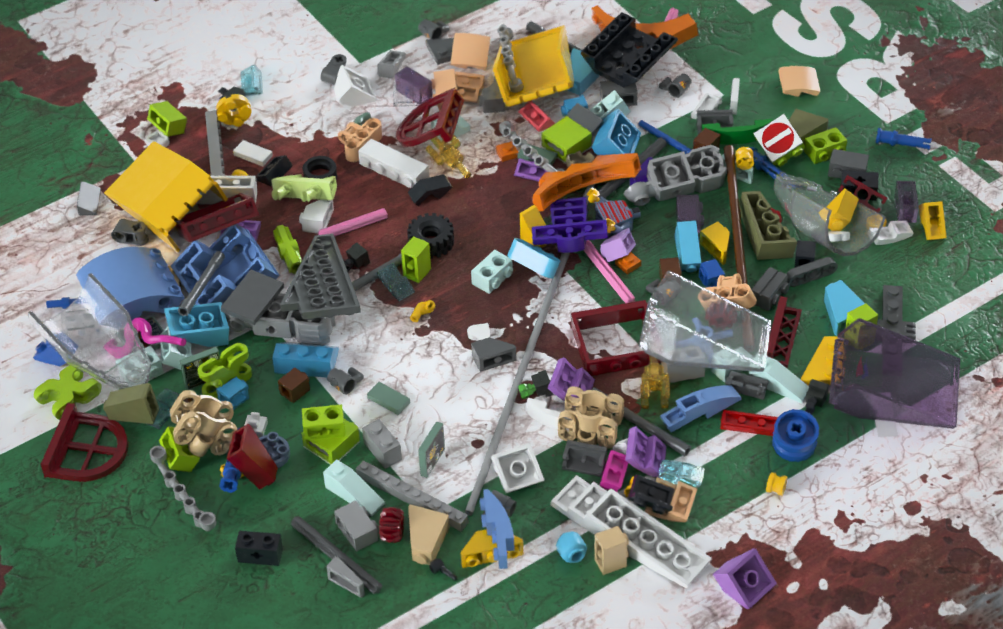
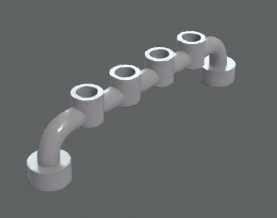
M502 24L497 31L500 36L499 42L504 57L503 63L510 78L509 88L511 92L517 93L524 88L522 80L516 77L514 70L516 65L513 60L514 54L510 42L514 34L511 28Z
M503 121L499 124L500 133L509 140H512L514 146L522 149L525 156L534 159L535 165L545 169L547 172L565 171L561 168L556 170L549 164L548 159L538 154L537 149L529 146L522 137L517 136L514 124L509 121Z
M163 446L153 447L150 450V458L152 462L157 463L159 470L164 476L165 485L173 488L176 500L183 501L184 510L187 514L193 515L196 527L202 528L207 532L212 530L216 526L215 515L197 508L195 499L188 496L185 485L177 481L176 473L169 470L165 464L167 459L166 449Z

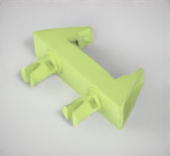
M302 174L271 180L273 186L272 197L274 200H281L284 197L301 198L303 202L307 200L309 202L312 199L333 200L337 189L335 176L318 179L303 178Z

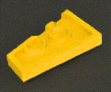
M844 336L824 337L800 380L808 386L811 379L829 385H840Z

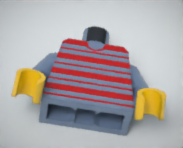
M591 188L587 193V196H589L588 201L590 203L595 201L596 220L606 219L608 238L627 228L631 231L633 229V219L641 217L639 208L629 209L624 200H606L599 196V192L594 188Z

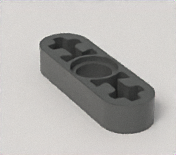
M825 257L793 268L786 273L789 276L788 283L791 287H796L831 275L837 270L838 265L832 257Z

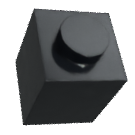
M797 240L794 268L814 261L816 242Z

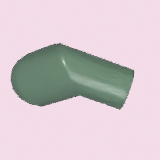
M367 111L356 117L354 123L362 126L363 123L372 117Z

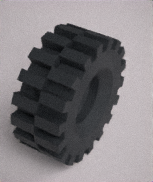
M426 213L424 217L421 215L417 216V220L413 219L412 224L409 223L408 242L413 236L428 242L430 259H433V256L439 258L442 253L446 255L448 254L447 250H452V246H454V228L452 222H449L447 217L444 219V215L440 214L438 217L436 213H432V216ZM428 236H436L435 238H425Z

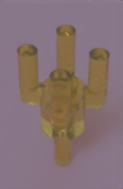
M453 135L451 144L445 143L444 140L440 141L438 137L430 139L439 149L440 153L438 154L431 145H428L425 150L438 165L446 162L452 169L457 168L466 179L471 177V173L462 163L464 160L463 155L457 150L461 146V142L455 135Z
M650 346V364L644 367V373L641 375V408H649L650 391H660L661 408L668 409L670 398L669 374L664 372V367L658 364L657 347Z

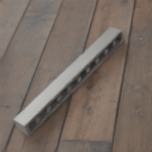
M216 110L205 111L211 176H225L224 166H222L224 165L223 151H220L223 150L220 136L221 131L218 129L220 128V122H218Z
M364 460L356 468V473L364 481L409 505L448 514L449 525L461 532L469 523L467 514Z

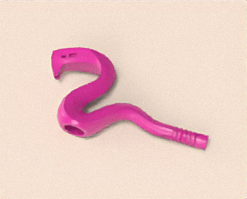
M137 317L126 328L127 344L124 347H117L119 342L113 338L104 346V349L112 357L120 360L134 352L136 349V338L140 332L143 341L147 344L165 342L185 346L186 339L170 335L152 336L150 323L141 317Z

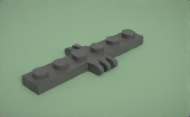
M883 285L882 320L877 321L875 334L878 339H882V376H902V341L916 340V324L914 322L902 321L903 286Z

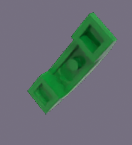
M755 120L754 125L720 128L719 123L702 124L701 132L707 128L720 134V144H745L757 141L754 133L773 120Z

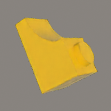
M943 202L920 204V222L925 230L926 241L947 238Z

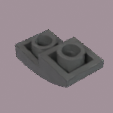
M578 103L566 115L590 131L592 135L604 123L601 118Z

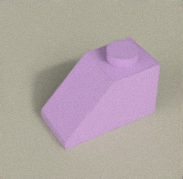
M627 228L604 240L600 245L601 254L606 258L607 262L627 256L635 247L636 243L630 229Z

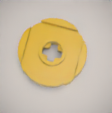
M232 94L228 98L223 97L216 105L218 120L227 125L240 127L249 119L252 113L249 100L239 94Z

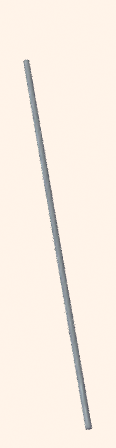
M595 184L586 187L583 197L587 198V205L589 203L587 193L591 188L595 187ZM562 253L559 259L561 262L550 283L465 510L467 515L471 516L474 512L493 461L491 457L496 453L519 391L518 386L522 383L570 253Z

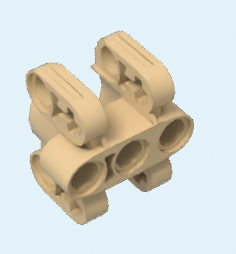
M569 387L565 396V411H562L558 418V436L564 441H573L577 438V442L596 445L598 442L600 446L607 447V449L613 448L617 439V426L621 424L624 415V399L618 394L606 396L596 390L583 391L579 387ZM572 394L577 395L579 398H575V397H573V396H571V395H572ZM610 402H616L618 405L611 404Z
M192 390L183 391L170 409L171 421L177 424L173 430L174 441L179 445L187 444L190 452L198 457H203L209 448L214 455L225 454L229 450L233 432L237 430V426L231 422L234 414L233 405L228 401H220L209 395L199 396ZM186 398L194 399L192 402L189 403L183 401ZM225 408L229 409L227 413L219 412L220 410ZM226 429H233L231 433H223Z

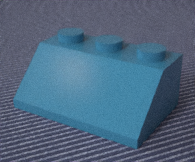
M616 109L602 119L604 123L599 127L592 145L596 155L629 154L635 152L641 132L619 109Z
M289 342L276 343L272 357L274 372L277 374H287L293 368H297L308 376L327 378L328 373L335 368L339 347Z

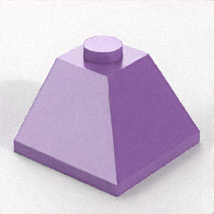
M751 549L727 561L713 573L723 592L746 609H750L777 584L756 549Z

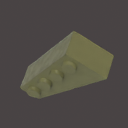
M760 191L742 192L739 202L740 215L757 260L793 258L797 241L794 237L791 238L787 227H783L780 223L779 216L771 211V206Z

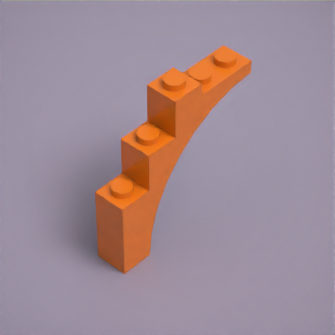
M598 5L592 7V20L595 25H599L602 31L615 18L604 12ZM688 13L664 22L636 23V29L652 37L658 38L665 32L678 38V41L670 49L699 35L697 24Z
M638 153L597 155L592 163L571 164L566 171L545 172L539 179V188L533 194V204L537 207L538 211H544L559 198L578 189L609 180L636 177L641 171Z

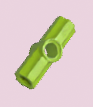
M279 225L273 230L281 260H284L289 273L295 275L302 262L296 239H293L288 227Z

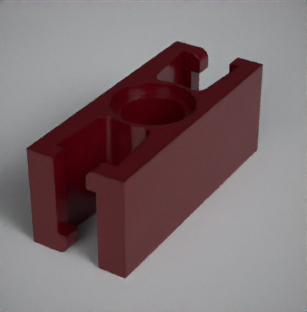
M847 175L843 182L847 183L849 181L857 187L853 195L858 198V191L864 190L867 192V199H859L857 204L874 214H879L881 209L871 206L868 203L871 196L882 200V204H885L888 198ZM841 185L837 192L840 193L844 186Z

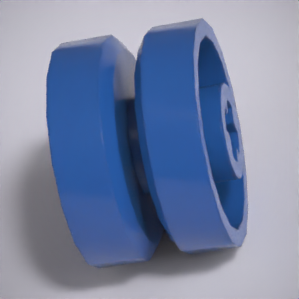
M792 409L783 412L774 424L772 445L775 452L781 458L790 462H800L813 455L819 436V425L816 419L810 413L803 410Z

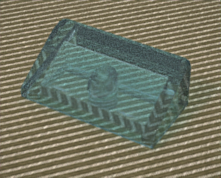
M255 64L241 71V89H244L246 96L263 93L262 72Z

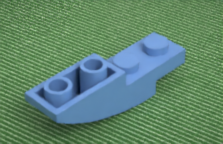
M732 385L709 387L676 400L677 406L660 415L668 430L673 432L703 414L708 419L742 400V398Z
M484 489V498H480L481 511L485 510V514L481 515L482 527H487V536L492 535V544L497 543V548H493L494 561H498L499 569L508 568L507 551H514L513 529L500 501L488 489Z

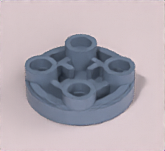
M270 432L259 438L278 468L282 467L289 460V444L277 432Z

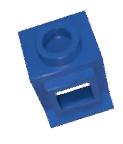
M714 259L701 263L699 278L703 285H706V287L717 286L719 276H725L717 260Z

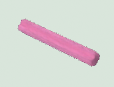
M382 208L318 231V234H334L335 237L384 220L388 217L387 211Z

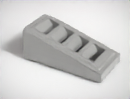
M390 50L378 63V76L393 78L405 59L406 53Z
M335 556L326 566L328 580L359 597H363L365 595L363 581L344 562Z

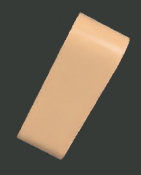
M368 119L362 126L349 122L347 128L338 133L339 140L344 144L345 156L348 161H359L358 150L370 139L377 142L381 140L382 126L379 119Z
M739 273L726 277L720 275L717 286L704 288L698 294V298L705 310L712 301L717 303L718 299L721 302L728 300V304L734 303L737 310L749 309L757 301L750 286L742 284Z

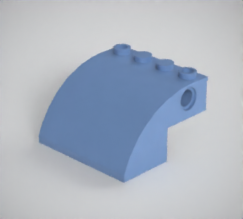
M237 224L228 227L210 247L198 240L193 241L171 264V268L189 294L205 271L214 253L220 251L225 255L222 264L215 271L196 300V305L222 302L223 305L251 269L273 279H277L280 276L248 229H244Z
M124 247L115 249L94 258L76 274L101 325L127 327L133 319L140 317L143 311L165 313L164 308L179 307L184 299L181 288L174 279V275L165 262L161 251L157 248Z

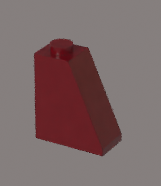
M246 424L233 432L227 460L259 490L271 485L276 480L278 467L253 428Z

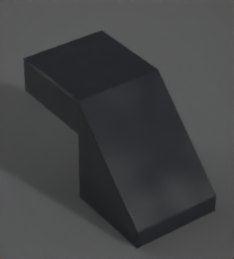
M443 174L419 180L408 191V194L413 203L419 206L431 194L441 199L452 188V185Z

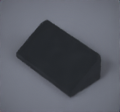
M287 155L274 157L255 176L256 181L273 187L271 180L283 177L292 167V163Z

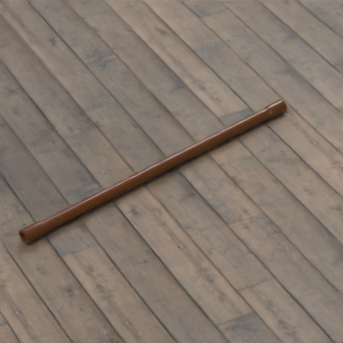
M727 145L724 147V159L727 167L736 270L741 276L742 284H747L735 168V149L732 145ZM750 308L742 309L743 350L747 353H752L755 351V342L752 332Z

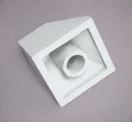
M341 65L334 87L337 101L342 105L346 104L350 107L375 102L377 98L368 78Z

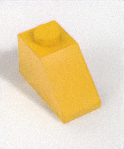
M844 188L819 214L823 224L831 231H842L850 223L859 199Z
M535 205L520 213V239L532 245V227L546 225ZM547 244L534 245V246L544 247V246H546Z
M716 222L700 231V244L722 265L726 264L730 232L722 224Z

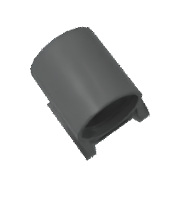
M343 54L334 55L322 69L320 80L335 85L341 65L346 66V56Z
M120 219L111 233V237L119 243L142 246L149 241V237L145 233L146 226L141 221Z

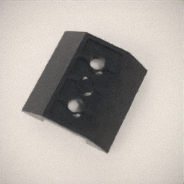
M621 12L581 51V55L595 74L625 87L637 82L678 41V38L665 32L658 38L652 37L636 29V18Z

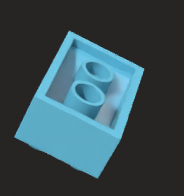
M222 302L194 305L188 316L180 315L178 312L179 307L164 308L170 335L184 338L186 342L207 347L228 345L229 326L225 313L221 312Z

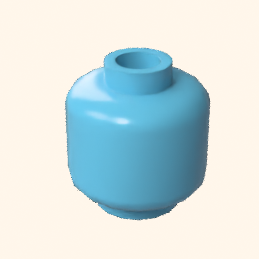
M577 532L563 533L556 543L557 551L565 562L577 563L585 557L587 546Z

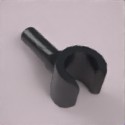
M440 558L429 563L431 565L429 569L433 574L441 571L454 581L457 579L458 576L450 572Z

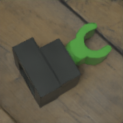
M546 370L531 375L533 384H521L518 386L522 399L528 398L535 391L538 397L554 395L548 389L550 379Z

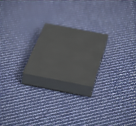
M251 269L223 303L221 312L255 325L282 291L284 283Z

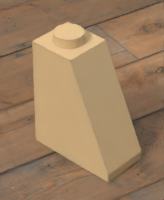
M410 504L408 511L412 561L430 565L429 563L435 560L450 528L449 515Z

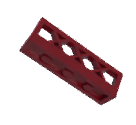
M780 296L765 356L774 359V357L781 354L785 358V362H778L788 368L802 309L787 307L788 298ZM785 314L796 315V317L788 320ZM789 327L792 331L785 334L781 329ZM785 340L788 346L781 348L778 343Z

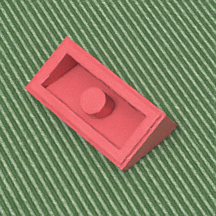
M532 100L528 101L519 111L538 132L555 124Z

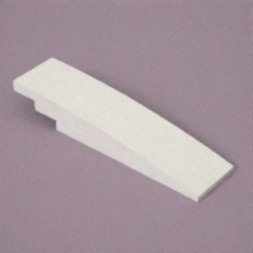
M577 475L551 501L552 507L594 535L619 526L622 533L625 532L629 539L627 550L631 558L686 588L712 560L710 556L614 490L606 491L595 482L590 485Z

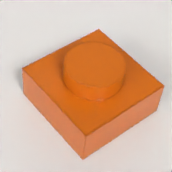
M512 141L496 145V152L502 162L518 158L517 154L519 152Z
M630 252L627 256L616 259L615 265L626 274H629L641 267V260Z

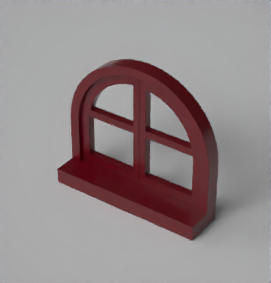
M455 87L425 101L405 117L396 131V138L402 146H416L439 135L445 143L452 140L464 103V99ZM443 102L441 111L428 116L430 108ZM423 113L422 119L412 124V122ZM438 119L435 128L422 133L425 124ZM418 128L416 136H406V133Z
M67 403L41 462L44 477L87 482L101 479L111 474L123 463L127 456L128 439L126 432L117 421L109 420L107 416L77 412L75 404ZM79 424L99 426L92 444L72 441ZM104 428L115 435L117 448L97 445ZM68 449L88 452L81 470L61 467ZM93 453L113 455L105 464L87 470Z

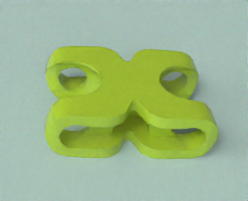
M242 343L233 344L221 353L219 360L210 358L198 367L199 378L206 382L202 386V395H209L218 399L217 390L213 393L208 392L217 387H222L235 377L245 382L252 377L251 367L244 363L249 357L246 345ZM242 351V353L234 356L236 352Z
M73 363L60 371V380L48 379L39 385L34 391V399L43 405L56 401L52 406V413L55 418L60 420L67 403L75 404V406L76 403H89L101 393L102 385L94 378L79 382L83 378V369L77 363Z

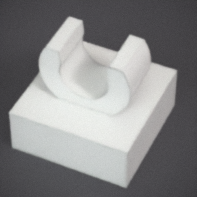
M251 412V415H247L245 425L249 424L258 437L264 436L268 423L267 417H262L257 412Z

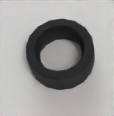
M327 156L312 157L302 167L304 178L324 179L335 176L337 179L336 163ZM317 169L329 170L324 175L317 176L311 174L312 171Z

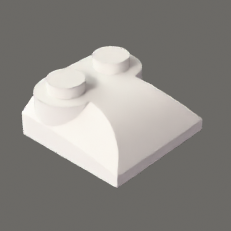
M531 443L494 454L491 457L494 463V470L498 474L506 494L544 482V477Z

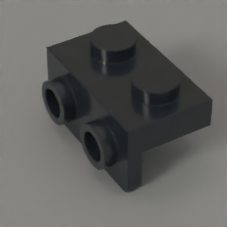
M635 475L628 500L634 501L633 504L636 506H647L652 508L654 513L663 515L672 511L673 506L670 504L675 489Z

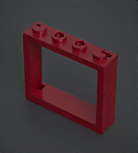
M239 193L229 197L226 202L222 200L186 214L181 219L183 222L174 219V221L177 223L175 226L179 236L188 242H192L258 216L259 212L253 197ZM240 197L241 201L235 203L234 199Z
M646 300L571 313L573 335L584 369L591 376L661 363L663 347ZM642 319L652 349L593 360L589 359L580 330Z

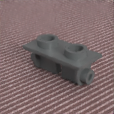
M730 370L725 384L732 385L737 393L764 400L769 380Z

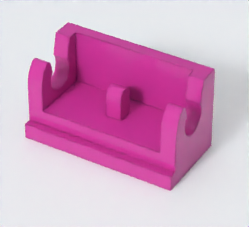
M613 450L610 451L599 484L603 489H612L615 492L621 489L628 466L625 454Z

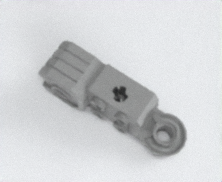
M713 145L692 149L688 154H685L683 151L649 160L647 168L648 182H636L630 185L625 190L624 196L627 200L634 202L635 206H642L650 201V197L663 201L690 194L694 191L704 193L721 188L725 181L727 167L724 166L723 168L724 161L719 153L720 149Z
M279 293L255 325L225 313L230 331L240 332L242 329L252 328L254 335L290 339L294 334L295 339L301 344L325 345L329 343L332 327L336 325L335 317H319L308 320L302 319L300 310L281 312V302L285 296L282 293Z

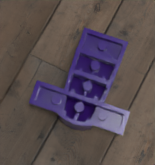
M586 197L556 200L550 204L552 225L532 227L533 245L556 243L558 252L562 253L584 250L587 240L608 238L606 219L588 221Z

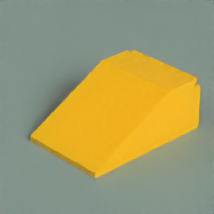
M565 25L510 41L514 54L513 60L516 65L514 69L517 78L522 80L524 88L517 93L511 92L509 88L510 78L503 63L504 57L500 44L493 71L506 107L521 104V102L525 103L538 99V97H545L573 87L574 76Z
M154 141L104 192L106 196L136 220L143 222L146 228L177 252L180 251V248L168 233L177 224L174 219L176 218L180 221L190 211L187 206L193 207L203 197L200 192L206 194L208 190H211L223 201L226 202L228 200L218 183L210 175L190 160Z

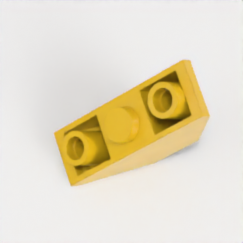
M487 529L476 531L461 551L462 568L497 562L494 561L493 548H497V543L492 544V535L487 536ZM514 535V551H507V558H516L524 555L523 540Z

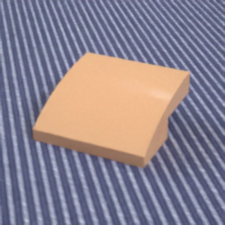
M455 33L450 65L465 69L469 66L485 70L487 68L490 37L470 33Z
M805 66L779 68L778 72L784 94L799 97L801 92L818 96L820 93L815 68Z
M455 71L458 93L465 102L477 103L482 92L485 76Z
M657 477L655 482L675 489L670 504L673 506L672 511L661 515L654 513L652 508L646 506L644 512L657 518L686 523L698 489L681 481H678L677 485Z

